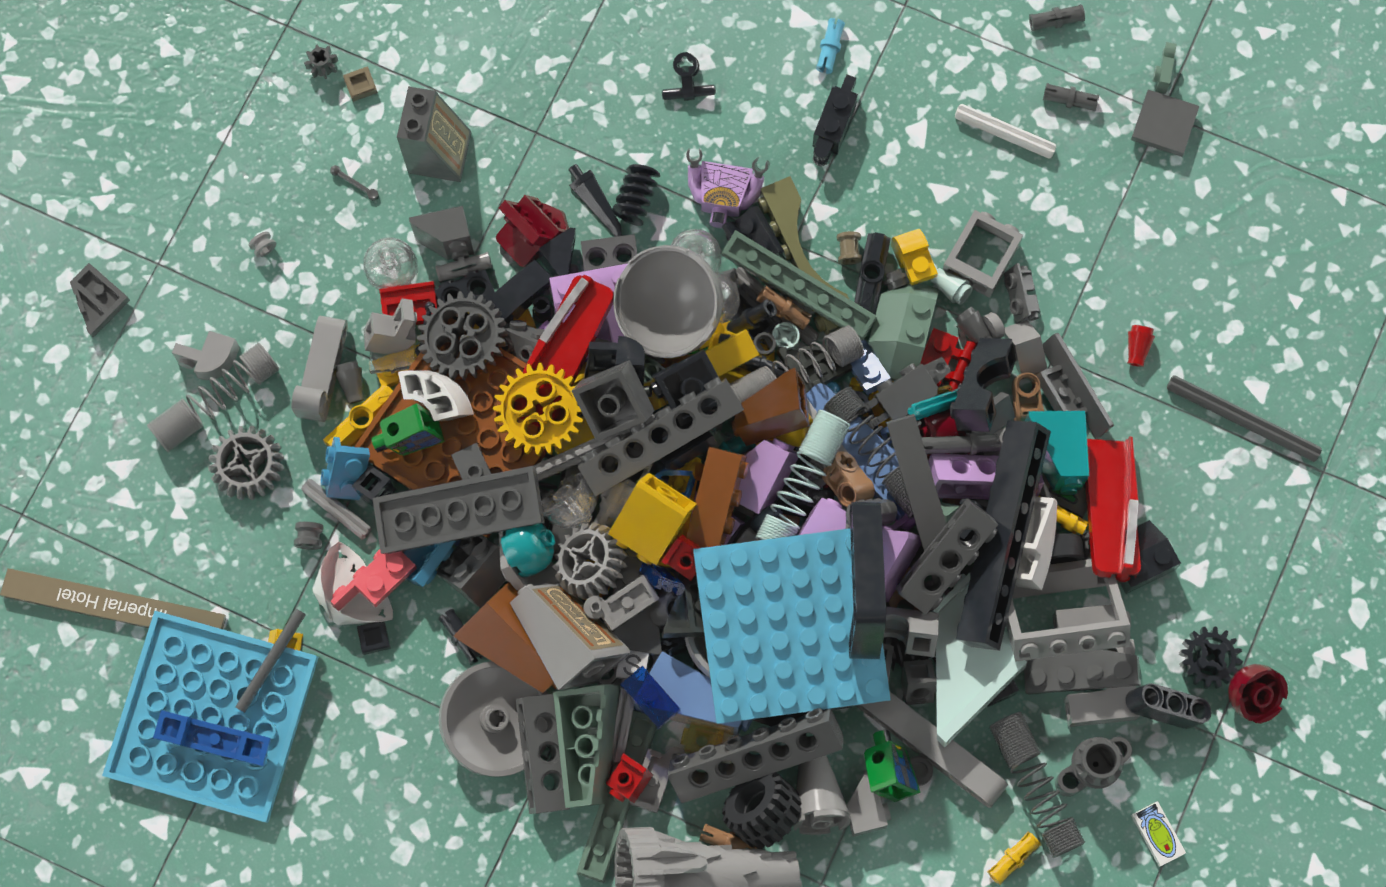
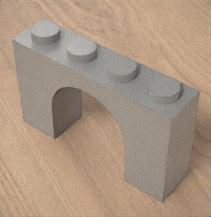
M1112 605L1056 610L1052 615L1054 629L1116 621ZM1126 611L1127 616H1128V619H1129V622H1130V628H1131L1130 613H1129V611ZM1130 639V646L1108 650L1135 655L1134 641ZM1136 686L1107 688L1097 692L1067 695L1064 703L1068 727L1137 720L1140 716L1132 713L1126 705L1127 693L1136 689Z

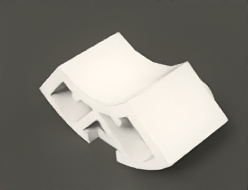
M427 370L398 372L403 399H414L423 403L430 410L434 421L453 420L474 414L470 401L462 388L449 377Z

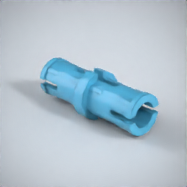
M835 18L828 20L825 38L820 43L821 53L816 66V70L821 73L824 72V68H827L826 74L833 72L836 54L841 49L839 42L845 26V22L840 19L837 20V24H834Z

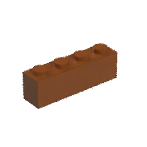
M709 447L695 501L697 504L693 509L686 536L701 548L725 545L727 534H732L735 524V518H732L734 506H739L742 496V490H739L741 479L746 478L749 469V463L746 462L747 456L715 447ZM683 557V559L691 561L690 557Z

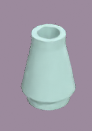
M938 268V275L936 278L931 279V282L952 303L963 304L973 289L969 285V281Z

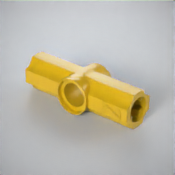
M383 384L365 402L353 407L349 412V416L323 439L324 443L327 446H332L333 437H340L341 446L353 447L393 390ZM360 417L369 418L365 425H357L355 423Z

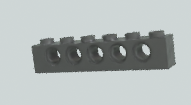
M717 377L704 385L706 390L696 395L694 391L679 399L681 405L672 410L669 406L654 414L657 419L648 424L643 422L630 428L632 433L623 439L618 435L605 443L607 448L599 453L594 449L580 457L582 463L578 464V468L594 496L601 494L743 411L744 408L727 379L725 378L721 381ZM712 398L717 402V408L713 413H705L701 410L700 406L704 399ZM680 413L691 415L693 420L689 427L682 428L677 425L676 417ZM657 427L664 428L668 433L666 440L663 442L654 441L651 437L653 429ZM639 442L643 447V452L636 457L629 455L626 450L629 443ZM607 456H613L618 461V467L613 471H608L602 466V460Z
M817 708L797 718H786L777 725L768 728L760 727L752 733L741 737L733 736L724 743L715 746L707 745L699 751L688 755L680 754L670 761L667 776L682 804L843 750V733L831 708L823 710ZM811 733L813 736H805L803 734ZM777 742H783V743H785L786 745L781 746V745H778V744H776V743H777ZM751 751H756V752H758V753H760V754L754 755V754H751V753H749V752H751ZM724 760H729V761H731V762H733V763H729V764H728V763H724L723 761H724ZM697 769H702L706 772H698Z

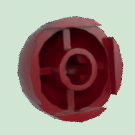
M1260 664L1249 665L1241 668L1231 679L1228 688L1229 700L1233 709L1248 721L1262 724L1272 720L1282 710L1280 704L1283 698L1287 700L1288 684L1284 676L1271 667Z

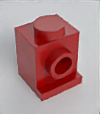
M682 535L675 540L661 562L665 565L668 564L691 581L696 578L693 549L701 547ZM684 556L691 558L690 566L683 563L682 559Z
M623 754L621 762L606 784L612 788L609 794L622 803L626 798L635 803L653 777V774ZM629 775L628 782L622 784L626 776Z

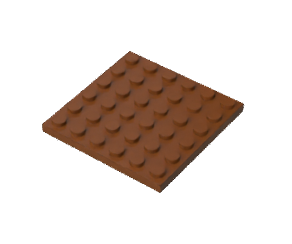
M450 318L447 325L454 324L456 320ZM451 343L442 345L440 351L448 350L451 347ZM478 347L470 348L467 355H474ZM500 347L498 349L502 352L503 356L493 357L497 365L493 366L488 363L486 365L488 373H484L479 369L477 370L478 377L476 379L471 373H468L466 381L461 378L460 374L457 375L454 382L462 388L468 397L474 414L453 420L439 421L445 442L407 455H399L390 449L378 453L374 449L372 437L382 433L381 420L416 403L430 411L419 401L403 399L399 382L354 446L369 448L370 457L368 463L411 490L462 480L452 454L475 443L480 446L492 474L534 466L540 463L547 453L546 448H543L541 456H538L535 448H532L528 455L524 451L525 445L516 450L514 448L516 440L509 443L505 441L509 432L500 434L498 431L504 424L494 421V418L501 415V413L493 410L494 406L501 405V402L495 398V395H504L503 390L499 387L500 384L509 386L510 382L507 376L509 375L516 379L518 377L516 369L523 372L526 366L525 362ZM421 352L408 369V371L433 370L430 368L431 363L427 364L424 361L423 357L425 354ZM561 408L555 420L556 422L562 421L565 418V409ZM520 418L517 420L518 423H521V422L524 421V420H522V419H520ZM531 423L527 427V433L532 436L537 435L541 428ZM487 534V535H483V536H485L486 538H489L491 534Z

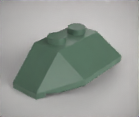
M908 283L881 294L876 311L877 318L873 323L868 345L892 381L901 377L899 372L912 363L915 366L920 365L939 288L919 283L911 286Z

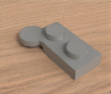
M642 575L605 601L599 596L589 597L584 603L583 610L588 618H602L609 630L613 631L660 598L645 576Z
M672 747L664 755L648 748L642 766L649 770L653 777L636 802L632 803L630 801V805L658 813L669 780L667 775L670 761L680 754H686L683 749Z

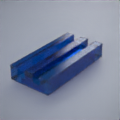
M642 563L640 572L655 588L661 590L662 587L667 592L671 593L673 591L676 595H682L685 588L684 584L668 568L653 563L651 565Z

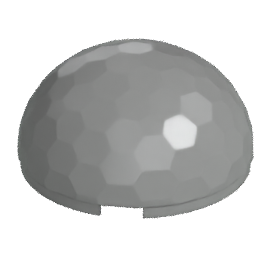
M661 245L640 252L628 262L615 285L613 306L621 332L625 337L639 342L643 346L645 353L654 357L676 358L698 350L711 338L722 314V289L714 270L701 256L684 247Z

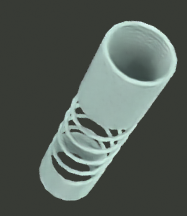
M818 410L804 441H802L803 443H801L802 446H800L797 452V456L813 469L793 464L790 465L791 470L806 482L793 478L783 479L788 487L801 496L785 491L777 492L778 497L795 510L772 504L770 506L772 511L777 512L773 508L777 507L806 516L804 511L787 501L780 494L789 495L810 503L813 500L798 491L786 480L817 490L820 489L819 486L802 476L793 467L826 476V473L806 461L800 454H804L822 464L832 465L831 463H833L835 455H837V450H839L849 427H851L849 423L831 413ZM767 514L762 525H760L761 527L756 538L766 540L796 536L800 528L782 514H779V516L791 524Z

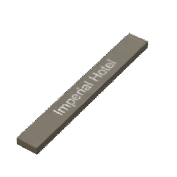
M9 568L7 569L0 596L4 598L149 628L154 611L219 629L224 628L226 615Z

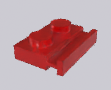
M434 281L379 289L382 314L393 316L401 299L413 300V310L417 313L416 325L424 324L422 316L426 315L425 304L433 302L435 308H438Z

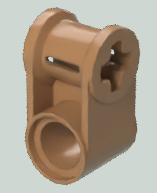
M1026 372L1017 375L1013 379L1011 386L1012 406L1016 416L1013 420L1025 421L1027 414L1024 415L1023 412L1044 411L1041 400L1040 381L1032 373ZM1022 378H1028L1032 382V389L1029 393H1024L1020 390L1019 382Z
M837 452L832 465L823 469V472L826 473V476H822L824 482L829 485L843 506L848 507L851 502L872 499L875 494L874 484L857 464L855 458L847 452Z

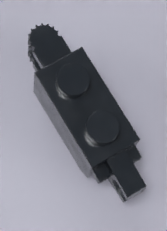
M846 74L841 88L835 86L830 91L813 135L812 146L815 147L813 163L817 166L827 165L831 154L838 155L856 109L858 94L853 92L856 85V77Z

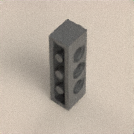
M967 498L896 586L898 594L924 614H927L930 609L935 610L942 602V594L948 587H954L959 581L961 570L966 564L969 566L976 560L979 555L978 549L982 544L990 542L995 536L998 523L993 517ZM968 529L974 531V535L969 541L960 540V535L963 531ZM946 553H955L956 558L952 563L945 564L942 562V557ZM936 575L938 580L934 585H924V580L927 576Z
M548 694L516 699L529 814L568 810L570 808H565L554 695ZM540 717L547 721L548 726L544 733L540 732L536 725ZM543 746H547L551 751V757L547 762L540 756V750ZM548 774L554 779V786L550 791L543 784V780Z

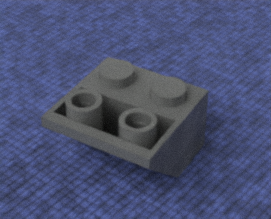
M482 536L462 539L446 561H442L440 567L436 570L438 576L480 609L506 581L500 566V547Z

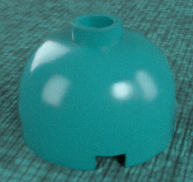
M543 524L506 530V536L501 537L505 558L511 568L517 566L521 571L518 575L528 578L547 568L553 559L555 538L553 533Z

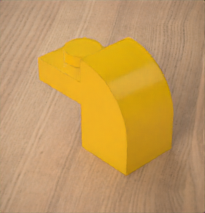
M920 229L892 237L891 247L899 267H904L911 286L937 277L938 273L928 250L929 244Z

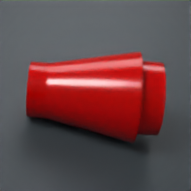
M1132 325L1131 331H1128L1127 364L1144 367L1145 359L1155 339L1153 328Z

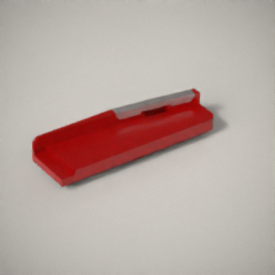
M587 275L574 277L556 314L540 336L522 373H527L528 364H530L533 371H537L539 363H542L544 371H547L548 367L553 365L555 368L554 374L563 369L565 371L564 380L570 376L574 378L570 386L572 387L589 354V342H595L613 305L614 292L612 289L594 281ZM575 305L574 309L571 311L565 322H562L568 314V312L570 311V309L572 308V306ZM543 384L538 390L539 396H549L552 392V385ZM556 397V399L548 405L561 401L562 397ZM518 398L515 400L514 410H524L527 406V399ZM540 403L537 404L534 413L537 412L539 415H543L544 407ZM561 408L553 411V421L556 420ZM531 414L524 417H520V419L525 420ZM532 422V423H531V424H533V425H535V426L541 428V424H540V423H538V422Z
M1129 436L1125 441L1087 439L1089 477L1085 482L1092 570L1099 577L1110 578L1112 574H1117L1115 576L1117 581L1127 582L1130 579V575H1135L1136 578L1141 569L1137 530L1138 492L1133 437ZM1125 530H1127V534H1126V544L1124 545V542H1125Z

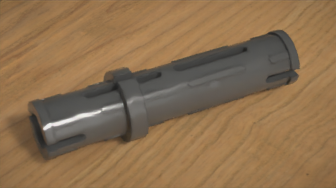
M967 433L965 436L921 437L926 454L966 453L968 455H975L976 452H998L1000 446H995V444H1001L998 434L976 435L974 433Z

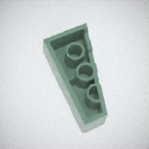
M604 684L553 692L565 808L607 804L609 786L606 782L610 778L620 685Z

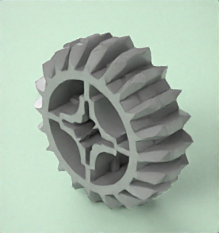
M239 426L238 434L228 430V435L230 436L228 439L219 436V441L222 445H212L213 451L217 454L209 456L210 462L215 464L210 465L208 469L211 473H214L211 479L214 483H219L218 489L221 492L227 490V495L231 498L237 493L239 500H243L247 493L249 499L254 500L255 492L257 491L262 497L265 496L263 489L266 486L270 490H274V485L271 481L272 479L280 481L281 477L276 472L284 470L283 464L278 463L284 460V455L278 453L281 446L279 443H274L275 438L273 435L266 436L264 429H260L256 433L254 426H250L246 433L243 426ZM256 444L263 448L247 451L242 445ZM234 450L235 457L228 463V467L225 468L227 458ZM242 454L250 462L251 473L242 463L244 461ZM268 458L264 472L258 476V468ZM246 475L251 481L241 483L230 478Z
M594 522L591 525L582 523L581 529L573 528L572 536L564 535L566 539L564 544H557L561 551L554 555L555 559L558 560L553 565V568L557 571L555 577L561 582L560 586L572 596L588 599L592 596H599L600 593L608 595V587L617 588L615 580L623 578L620 571L623 568H627V565L622 560L628 557L623 548L616 545L617 540L608 534L611 529L610 527ZM586 559L593 560L595 563L587 562Z

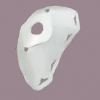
M337 542L329 548L312 589L317 601L324 607L331 621L337 625H350L392 620L393 610L388 596L375 607L359 592L340 611L332 606L331 600L333 599L332 595L342 585L346 587L353 580V575L355 574V572H351L353 564H355L356 570L362 566L366 567L360 556L341 542ZM338 550L342 552V555H346L347 558H339ZM382 609H384V613H383V614H384L386 617L379 616V614H380V612H381Z

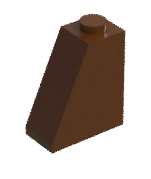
M796 368L788 370L742 402L741 405L744 410L734 415L735 420L731 422L735 436H740L745 446L809 427L805 384Z

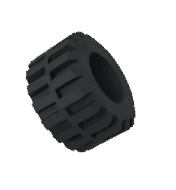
M777 772L732 788L729 796L724 801L725 807L722 809L723 821L729 829L751 848L763 849L765 846L768 848L773 846L775 842H780L786 834H789L792 826L796 824L797 816L801 813V798L799 793Z

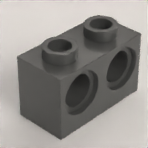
M635 234L581 241L584 271L628 264V262H619L617 258L620 255L626 254L632 259L637 255ZM594 258L604 260L600 266H593L590 262Z

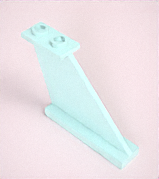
M964 573L961 574L962 578L956 583L954 589L947 595L943 593L942 602L935 610H932V612L938 613L936 740L944 748L1025 669L1027 664L1026 660L1015 662L1011 643L1005 631L1000 651L970 647L956 640L957 626L962 616L964 597L967 594L970 582V573L967 576Z

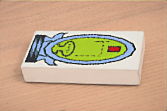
M1158 801L1131 815L1159 867L1186 853Z

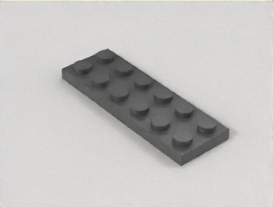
M534 466L373 498L380 552L384 555L545 523L537 471Z

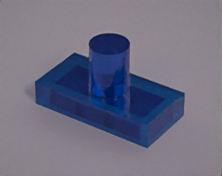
M643 666L620 684L658 729L681 711L680 707Z

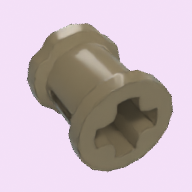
M848 231L837 234V241L840 242L838 263L854 265L862 262V255L859 254V240H861L859 232Z

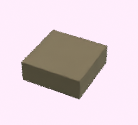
M368 66L343 75L353 102L378 93Z

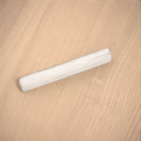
M960 104L956 110V119L1048 159L1053 156L1056 150L1055 143L964 104Z

